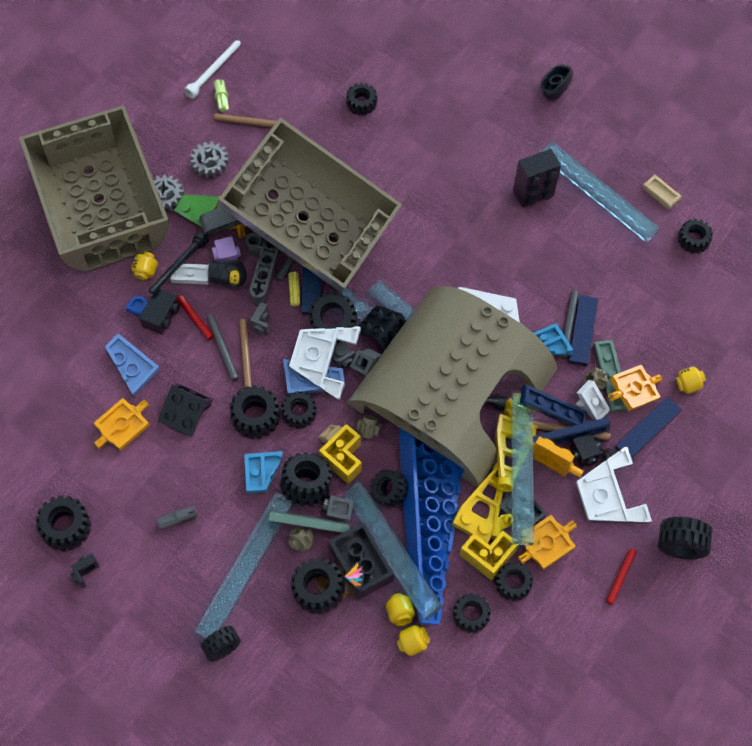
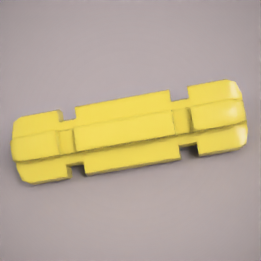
M298 272L289 273L290 305L293 307L300 306Z

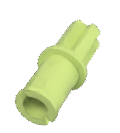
M220 79L214 82L216 92L214 97L217 100L218 109L224 112L229 109L228 93L225 89V82L221 80L220 84Z

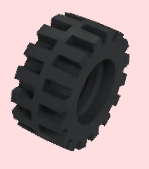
M360 82L359 85L355 83L354 87L351 85L346 94L348 110L352 111L353 114L358 113L359 116L361 114L367 115V112L369 114L372 113V110L374 111L377 106L376 89H373L372 85L368 86V83L363 84V82ZM359 96L367 97L368 100L360 102L357 101L355 98Z
M696 218L693 221L689 219L683 223L679 231L678 243H681V248L685 247L687 252L688 250L693 254L694 251L697 254L701 251L704 252L709 247L713 238L711 226L708 227L707 222L703 223L701 219L700 221H697ZM688 233H698L702 239L695 240Z
M296 391V394L290 393V397L286 396L285 401L282 402V416L285 419V423L290 424L292 428L296 426V429H299L300 426L306 428L307 424L310 426L317 414L314 398H311L310 394L306 395V392L303 391L302 394H299V391ZM301 404L307 407V412L300 416L294 415L291 412L292 407Z
M390 469L381 470L380 474H375L376 478L372 479L373 485H370L372 489L370 493L373 495V500L389 507H395L396 504L400 505L401 500H405L404 495L408 493L406 491L408 484H405L407 479L404 478V475ZM392 480V491L389 495H386V486Z
M512 561L509 564H504L496 576L495 585L497 592H500L499 595L501 597L505 596L506 600H522L523 597L530 593L533 585L531 570L527 569L525 564L520 565V562L517 561L516 563ZM510 574H516L522 578L523 584L518 589L510 588L506 584V577Z
M469 593V595L464 594L457 600L453 609V619L456 622V626L460 627V630H466L467 633H477L487 626L491 609L484 597L481 598L480 594L473 595V593ZM470 605L477 607L480 610L479 619L475 621L466 619L463 615L465 607Z
M230 625L219 628L218 631L208 635V638L203 640L200 647L207 659L214 662L215 660H220V658L223 659L226 655L235 651L236 647L240 646L241 639L233 626Z

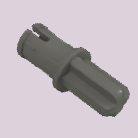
M192 505L178 511L174 509L172 513L157 517L158 527L162 529L177 523L180 525L183 521L198 517L197 512L188 514V512L196 510L195 506Z

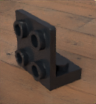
M377 305L359 323L358 327H361L359 335L375 340L380 351L383 353L406 320L402 313Z
M171 385L158 421L189 436H193L203 409L211 406L213 399L184 385Z

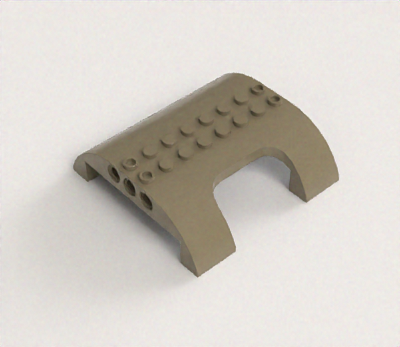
M438 286L427 292L349 398L347 404L362 414L369 407L464 468L462 478L478 487L497 461V449L480 423V410L500 380L512 373L520 375L525 379L523 386L528 385L543 392L558 368L553 355L546 345L524 325L469 292L448 286Z

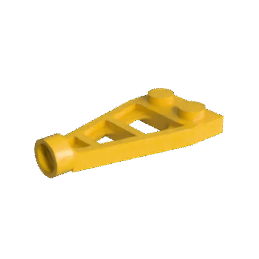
M502 414L498 417L495 431L499 476L497 488L502 492H511L514 480L530 449L524 446L519 451L508 449L505 438H511L520 442L526 438L532 442L531 437L536 435L537 425ZM505 456L517 459L514 468L504 464Z
M497 462L492 472L459 508L451 524L470 536L475 533L486 543L491 538V531L495 519L498 518L499 505L503 492L497 488L499 479L497 477ZM487 485L496 488L494 500L482 494ZM478 501L489 505L487 519L472 512V507Z

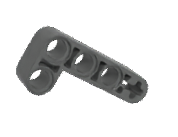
M222 208L209 211L199 217L205 235H213L243 224Z
M252 232L245 239L247 252L259 258L250 286V298L253 305L259 306L260 302L266 304L281 250L256 232Z

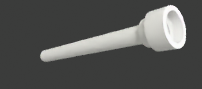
M236 40L195 83L188 84L184 88V93L189 98L194 99L199 94V88L241 45L240 41Z

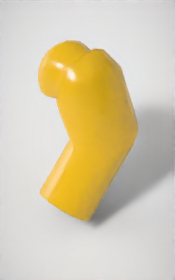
M504 514L495 519L490 535L491 539L495 540L503 529L512 525L514 517L511 514Z

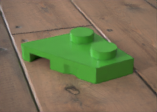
M183 195L174 211L202 227L199 217L204 213L217 209L219 207L217 206V201L220 197Z

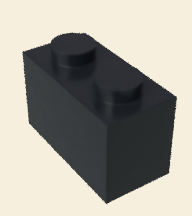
M159 289L152 295L139 318L142 327L162 335L165 329L169 328L173 315L179 311L178 297Z

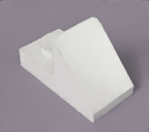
M588 380L578 390L577 395L580 400L576 403V406L587 411V415L593 420L602 419L610 411L594 381Z

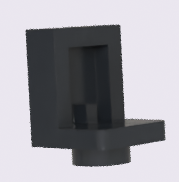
M93 554L90 556L85 555L77 563L71 565L74 572L70 575L76 585L80 583L82 588H85L87 586L82 576L100 566Z

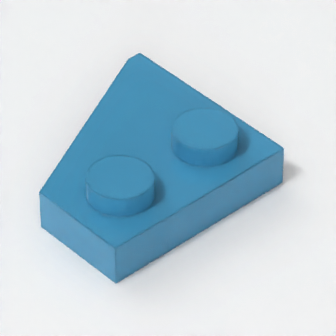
M557 323L534 332L552 355L573 354V348Z
M282 451L244 454L247 494L266 493L283 458Z

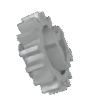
M211 141L210 145L204 142V146L198 144V150H192L193 154L190 155L191 167H193L194 172L199 173V176L205 174L206 178L209 175H212L214 178L216 173L221 175V170H227L226 165H229L228 152H226L225 147H220V143L215 146L213 141Z
M165 174L163 178L156 176L154 184L164 210L166 211V208H169L172 211V206L176 207L184 195L183 186L179 184V179L173 180L172 175L169 178H166Z

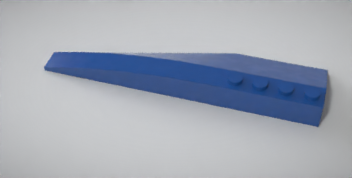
M399 427L401 474L407 479L405 484H408V488H406L408 493L404 495L405 500L403 501L406 542L419 623L439 625L444 601L442 598L443 589L446 588L447 582L445 580L446 570L449 569L450 563L448 557L452 550L455 527L451 524L455 518V513L458 512L459 504H457L458 495L461 493L462 486H460V481L464 468Z

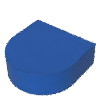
M135 296L129 301L125 309L127 312L140 317L148 303L144 297Z

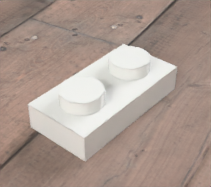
M182 264L171 276V283L209 285V265Z

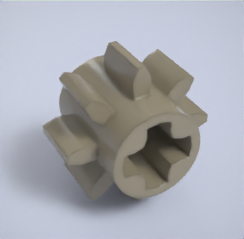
M594 367L593 371L588 370L585 374L584 382L586 383L588 380L594 381L598 389L604 390L608 382L607 373Z
M364 415L363 419H359L356 430H360V436L373 439L374 435L380 433L381 424L377 423L378 418Z
M299 526L290 532L288 543L292 549L304 552L312 546L314 535L310 529L307 530L306 527Z

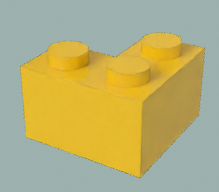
M346 424L319 450V457H323V461H327L332 471L347 484L362 471V462L353 455L361 446V436Z
M504 531L498 535L491 545L473 533L461 547L460 556L492 581L499 569L516 552L519 543Z

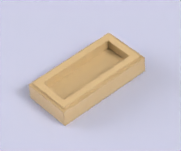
M656 175L652 176L642 187L668 210L680 201L682 197Z

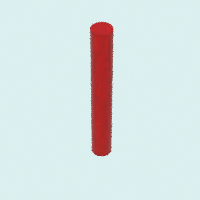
M179 296L178 302L206 339L208 341L212 340L214 335L184 296Z
M629 549L606 599V603L614 604L637 553L636 550Z

